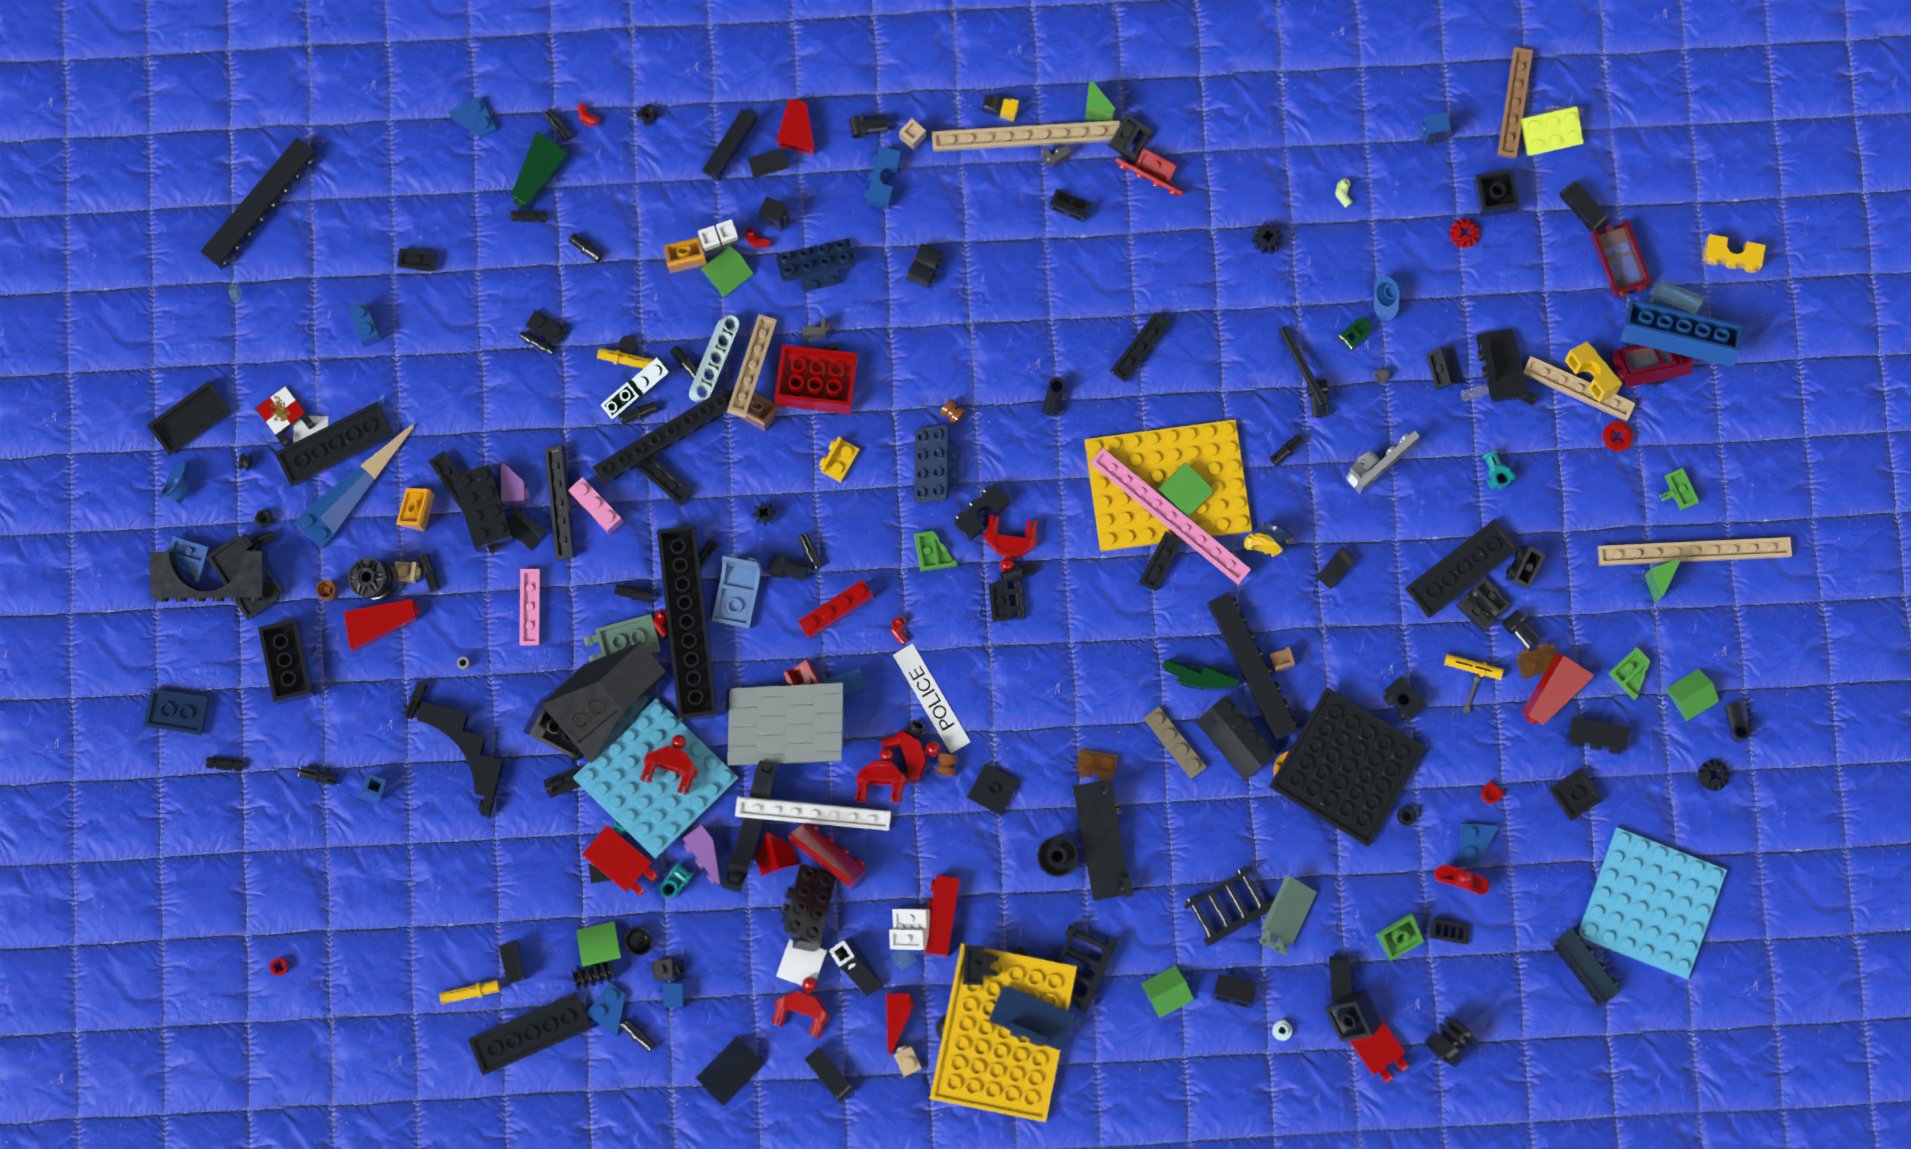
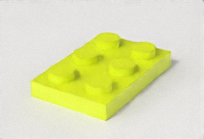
M1577 106L1521 118L1528 156L1583 144Z

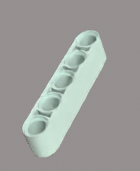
M733 315L722 318L716 325L689 390V397L694 402H701L709 398L739 328V321ZM726 321H728V322L730 323V325H731V328H730V329H728V328L726 327V325H725V322H726ZM719 338H721V339L723 340V342H724V345H723V346H721V345L719 344V341H718ZM712 355L716 356V363L712 361ZM705 371L710 375L709 380L705 378ZM698 388L703 392L702 397L697 392Z

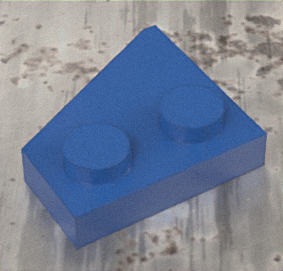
M481 97L448 111L450 117L460 122L462 126L472 131L478 138H483L497 131Z
M173 536L169 552H175L176 561L179 563V566L184 571H187L194 578L193 580L201 582L207 562L206 556L209 555L211 547Z
M609 983L586 1014L617 1037L626 994L612 983Z

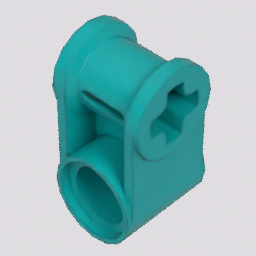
M680 862L674 866L660 887L662 896L667 900L675 899L695 875L693 872L690 873L683 868ZM669 885L675 888L674 893L671 895L664 893V889Z

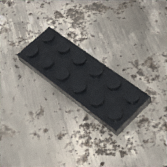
M375 402L274 454L290 486L294 487L394 437V434L378 402Z
M1494 519L1404 590L1425 616L1430 619L1515 553L1518 547Z
M576 992L469 1038L468 1041L481 1074L484 1076L589 1031L592 1027Z

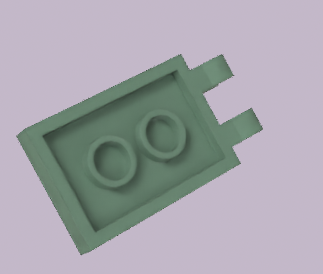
M651 614L595 629L596 635L584 637L586 647L599 643L601 653L589 656L590 662L639 642H642L651 654L661 652Z
M1286 875L1262 925V929L1265 932L1260 938L1259 943L1264 946L1267 945L1273 948V951L1286 956L1289 951L1288 944L1293 945L1317 892L1293 877Z

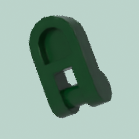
M1357 319L1337 339L1347 346L1346 349L1351 352L1369 335L1371 324L1366 319ZM1351 333L1356 337L1353 341L1348 337Z

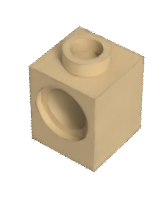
M911 119L899 131V136L904 143L914 150L926 138V130Z

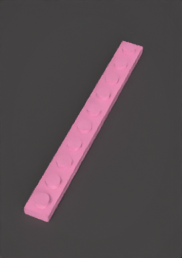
M1102 448L1090 464L1237 585L1250 572L1251 569L1105 449Z

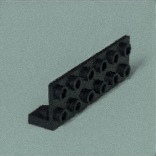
M1106 779L1074 785L1072 789L1093 900L1123 895L1125 897L1134 896L1123 850L1115 806L1116 797L1113 781Z

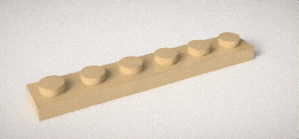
M758 315L727 413L746 418L777 319Z
M1530 356L1525 366L1524 375L1626 422L1634 408V402L1616 394L1599 403L1588 390L1590 382Z

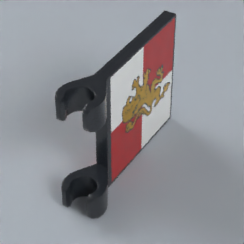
M286 386L255 407L283 447L290 445L289 440L283 433L298 421L302 420L308 429H312L315 426Z

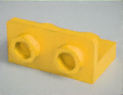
M838 436L837 440L833 439L829 446L830 452L828 456H823L819 466H821V473L841 483L860 450Z

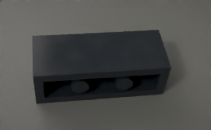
M1572 717L1569 720L1566 742L1571 743L1570 745L1573 747L1581 748L1584 745L1589 746L1590 750L1593 751L1604 749L1609 750L1610 754L1620 755V753H1624L1627 750L1630 728Z

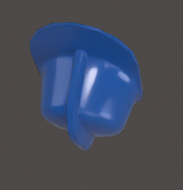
M1380 276L1375 282L1374 311L1384 321L1392 320L1398 313L1399 302L1404 294L1403 287L1398 282V279Z
M180 462L171 471L163 489L158 495L159 499L165 497L176 504H180L187 496L189 484L183 477L186 468L185 462Z

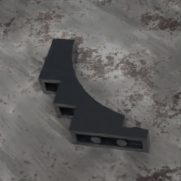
M422 702L421 706H418L415 717H417V721L441 731L460 748L472 772L475 794L484 797V800H481L479 803L478 811H480L482 817L490 818L504 762L500 759L483 756L487 740L485 736L465 732L469 718L467 712Z
M759 761L749 797L772 798L778 765L769 761ZM743 818L722 888L739 893L742 892L754 863L765 819Z

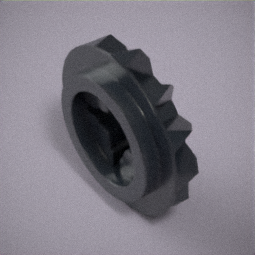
M1717 760L1703 763L1698 771L1700 784L1710 791L1721 790L1727 785L1730 778L1729 769L1724 763ZM1716 770H1719L1717 774L1719 779L1715 778L1709 781L1711 779V774L1709 773V771L1714 772Z

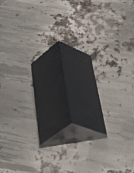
M736 1036L696 1079L724 1106L765 1063Z

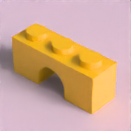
M1709 234L1706 238L1702 261H1707L1710 265H1726L1725 267L1729 269L1741 268L1748 273H1755L1761 269L1766 245L1746 242L1742 253L1733 254L1727 247V237Z
M1588 341L1569 351L1565 362L1575 374L1589 372L1594 376L1588 390L1599 403L1617 394L1622 385L1619 377L1612 372L1608 364L1602 360Z

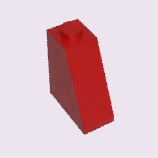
M788 99L777 138L778 147L814 155L815 150L807 103H804L801 99Z

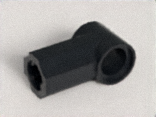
M857 115L849 118L851 136L854 139L867 137L868 134L888 132L886 115L871 117Z
M1055 377L1050 380L1042 408L1043 414L1058 417L1066 390V384L1063 379ZM1055 383H1059L1062 385V389L1054 391L1052 386Z
M1327 379L1316 380L1327 400ZM1307 385L1308 397L1311 401L1312 418L1329 416L1328 405L1320 408Z
M773 555L768 574L779 578L790 577L805 581L809 564L792 561L784 556Z
M1515 610L1502 621V625L1528 650L1540 640V637L1527 624L1528 622L1520 611Z
M1737 702L1726 705L1724 709L1731 730L1730 737L1734 742L1742 743L1751 733L1742 703ZM1736 729H1742L1745 736H1739L1736 733Z

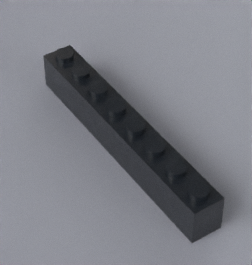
M296 137L200 251L201 254L220 270L223 267H227L231 263L233 255L242 250L244 242L248 238L253 237L256 233V228L267 220L271 210H275L279 206L282 197L291 192L293 184L302 179L304 171L316 162V152Z
M1228 592L1209 601L1207 606L1274 741L1278 742L1296 733V727L1299 726L1294 716H1290L1288 712L1290 709L1286 699L1282 700L1279 694L1281 688L1277 681L1273 682L1271 675H1273L1272 670L1268 664H1264L1262 660L1264 658L1263 652L1260 647L1256 648L1253 642L1256 640L1251 630H1247L1245 626L1247 623L1243 613L1239 614L1236 608L1239 606L1236 598Z

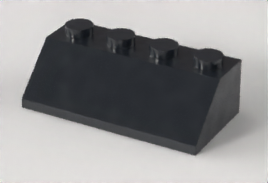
M1227 695L1215 703L1196 721L1197 725L1244 781L1249 779L1276 756L1274 750Z
M1571 928L1550 944L1598 1006H1602L1620 992L1618 989L1619 984L1613 977L1610 978L1607 975L1605 965L1601 961L1597 962L1594 958V951L1589 946L1583 944L1581 934L1577 930L1573 931Z

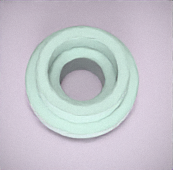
M1286 1021L1275 1023L1272 1028L1273 1036L1280 1041L1287 1040L1292 1034L1291 1025ZM1280 1027H1284L1286 1029L1285 1034L1279 1033Z

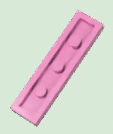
M520 569V646H540V569Z

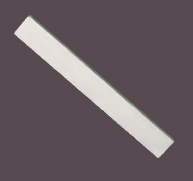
M737 796L735 816L889 831L891 811Z

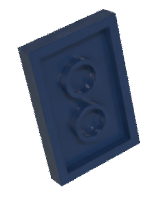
M151 688L144 727L202 736L209 698Z

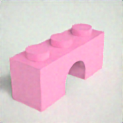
M583 477L568 490L571 496L593 516L596 522L609 535L623 523L622 518Z

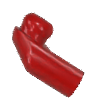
M585 103L577 105L581 123L589 127L599 124L598 116L589 114Z
M748 228L745 231V239L752 247L770 248V238H759L753 228Z
M664 609L656 613L653 622L656 631L662 639L669 636V632L665 627L667 615Z
M897 616L892 621L891 633L902 646L909 639L903 633L906 622L905 618Z

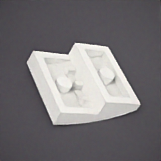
M892 909L893 929L889 930L890 949L925 950L929 934L930 909Z
M789 939L777 977L802 985V981L808 976L814 977L817 980L827 949L819 947L815 952L794 949L793 941Z

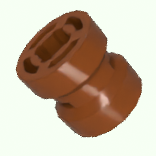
M950 399L939 413L943 417L949 418L950 423L956 425L962 419L966 410L962 407L958 408L956 402Z
M322 580L316 586V593L324 601L330 602L338 596V588L330 580Z
M940 753L938 758L940 763L936 773L945 776H955L956 770L954 766L957 763L958 756Z

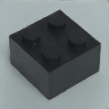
M1513 169L1475 176L1473 184L1480 217L1517 212L1520 202Z

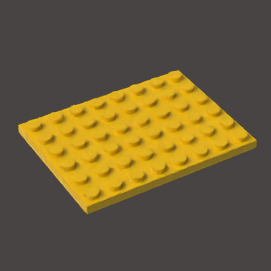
M1236 420L1084 440L1100 552L1158 545L1165 531L1181 539L1090 464L1102 448L1164 499H1166L1158 488L1184 462L1187 463L1214 490L1188 518L1211 537L1252 532Z
M961 943L930 1099L1046 1122L1060 1050L1043 1044L1037 1047L1028 1043L1029 1039L1024 1036L1021 1039L1011 1036V1031L992 1023L989 1017L1000 991L1005 985L1068 1011L1077 967L984 948V955L999 956L998 961H993L989 964L990 970H996L998 976L983 975V985H963L964 945L968 944Z

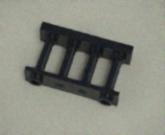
M1245 866L1236 871L1237 875L1198 898L1194 895L1185 901L1184 910L1189 908L1193 910L1206 933V939L1203 940L1206 948L1269 912L1273 903L1272 901L1268 903L1266 900L1263 901L1248 875L1253 872L1252 867L1247 869ZM1239 879L1243 880L1257 904L1255 906L1257 909L1251 913L1245 909L1231 885ZM1224 888L1240 914V919L1235 922L1232 919L1229 920L1215 896V893ZM1206 898L1209 899L1223 923V929L1218 932L1212 929L1198 905L1199 902Z
M1074 922L1073 926L1069 924L1065 933L1068 938L1057 963H1062L1064 956L1068 955L1092 966L1096 970L1094 977L1089 976V978L1077 972L1075 974L1074 980L1085 984L1088 990L1086 995L1082 994L1081 996L1072 992L1070 1000L1078 1003L1077 1005L1080 1006L1079 1011L1087 1013L1118 940L1110 938L1109 941H1101L1077 930L1078 923ZM1072 938H1078L1100 948L1104 952L1102 958H1097L1096 960L1069 948Z

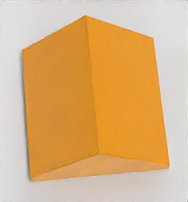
M700 237L663 245L670 273L706 265Z
M406 488L396 525L425 532L435 497L434 493L430 489Z

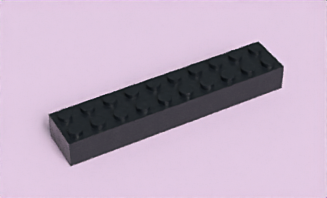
M695 525L657 530L678 718L681 722L716 718L719 715L697 529Z

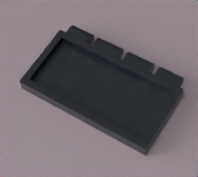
M247 534L241 537L236 535L206 556L224 585L232 581L238 573L243 559V551H249L248 549L253 546ZM269 568L268 597H262V601H250V598H243V601H235L247 620L252 619L280 599L278 595L284 592L277 580L269 582L274 578Z

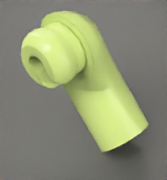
M1348 179L1339 181L1335 192L1336 197L1345 208L1353 203L1347 195L1350 187Z

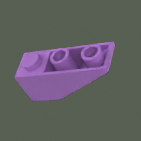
M700 825L683 838L685 841L683 846L689 854L692 852L695 854L697 859L694 861L700 869L705 868L709 874L706 877L712 885L717 883L718 886H721L715 843L704 827Z

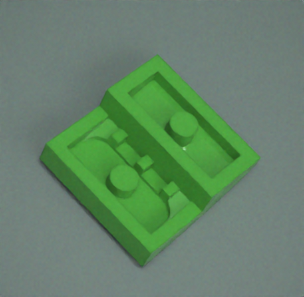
M1185 462L1158 488L1170 503H1173L1186 517L1214 491Z
M615 921L576 930L582 966L621 958Z

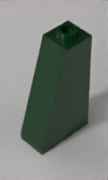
M538 131L534 135L511 193L514 200L513 203L520 209L524 207L529 210L569 159L566 151Z

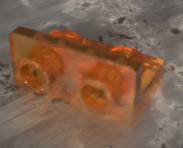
M1547 642L1538 645L1536 650L1530 651V649L1519 652V656L1515 660L1523 680L1545 673L1555 656L1554 644L1549 645Z
M1080 749L1076 773H1079V776L1083 778L1097 776L1099 777L1098 780L1114 779L1118 756Z

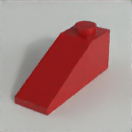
M910 993L886 994L888 1055L893 1054L911 1015L910 1010H914V998H910Z

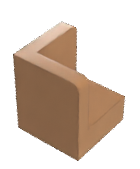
M1290 646L1286 647L1285 650L1269 655L1275 673L1292 669L1295 666Z

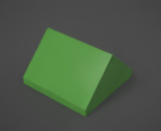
M1093 81L1089 82L1085 120L1114 121L1115 107Z
M731 246L727 247L701 268V271L724 298L754 275L742 256Z
M1674 560L1653 567L1644 575L1654 601L1658 602L1664 596L1680 561Z
M1699 669L1666 688L1667 693L1686 722L1719 702L1713 682Z
M1412 913L1375 934L1390 961L1424 942Z
M1176 965L1141 983L1159 1018L1194 1000L1185 979Z

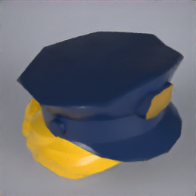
M1261 522L1260 532L1256 534L1251 533L1244 540V547L1247 550L1262 551L1265 554L1271 553V556L1274 557L1281 552L1286 553L1285 546L1294 540V535L1274 524Z

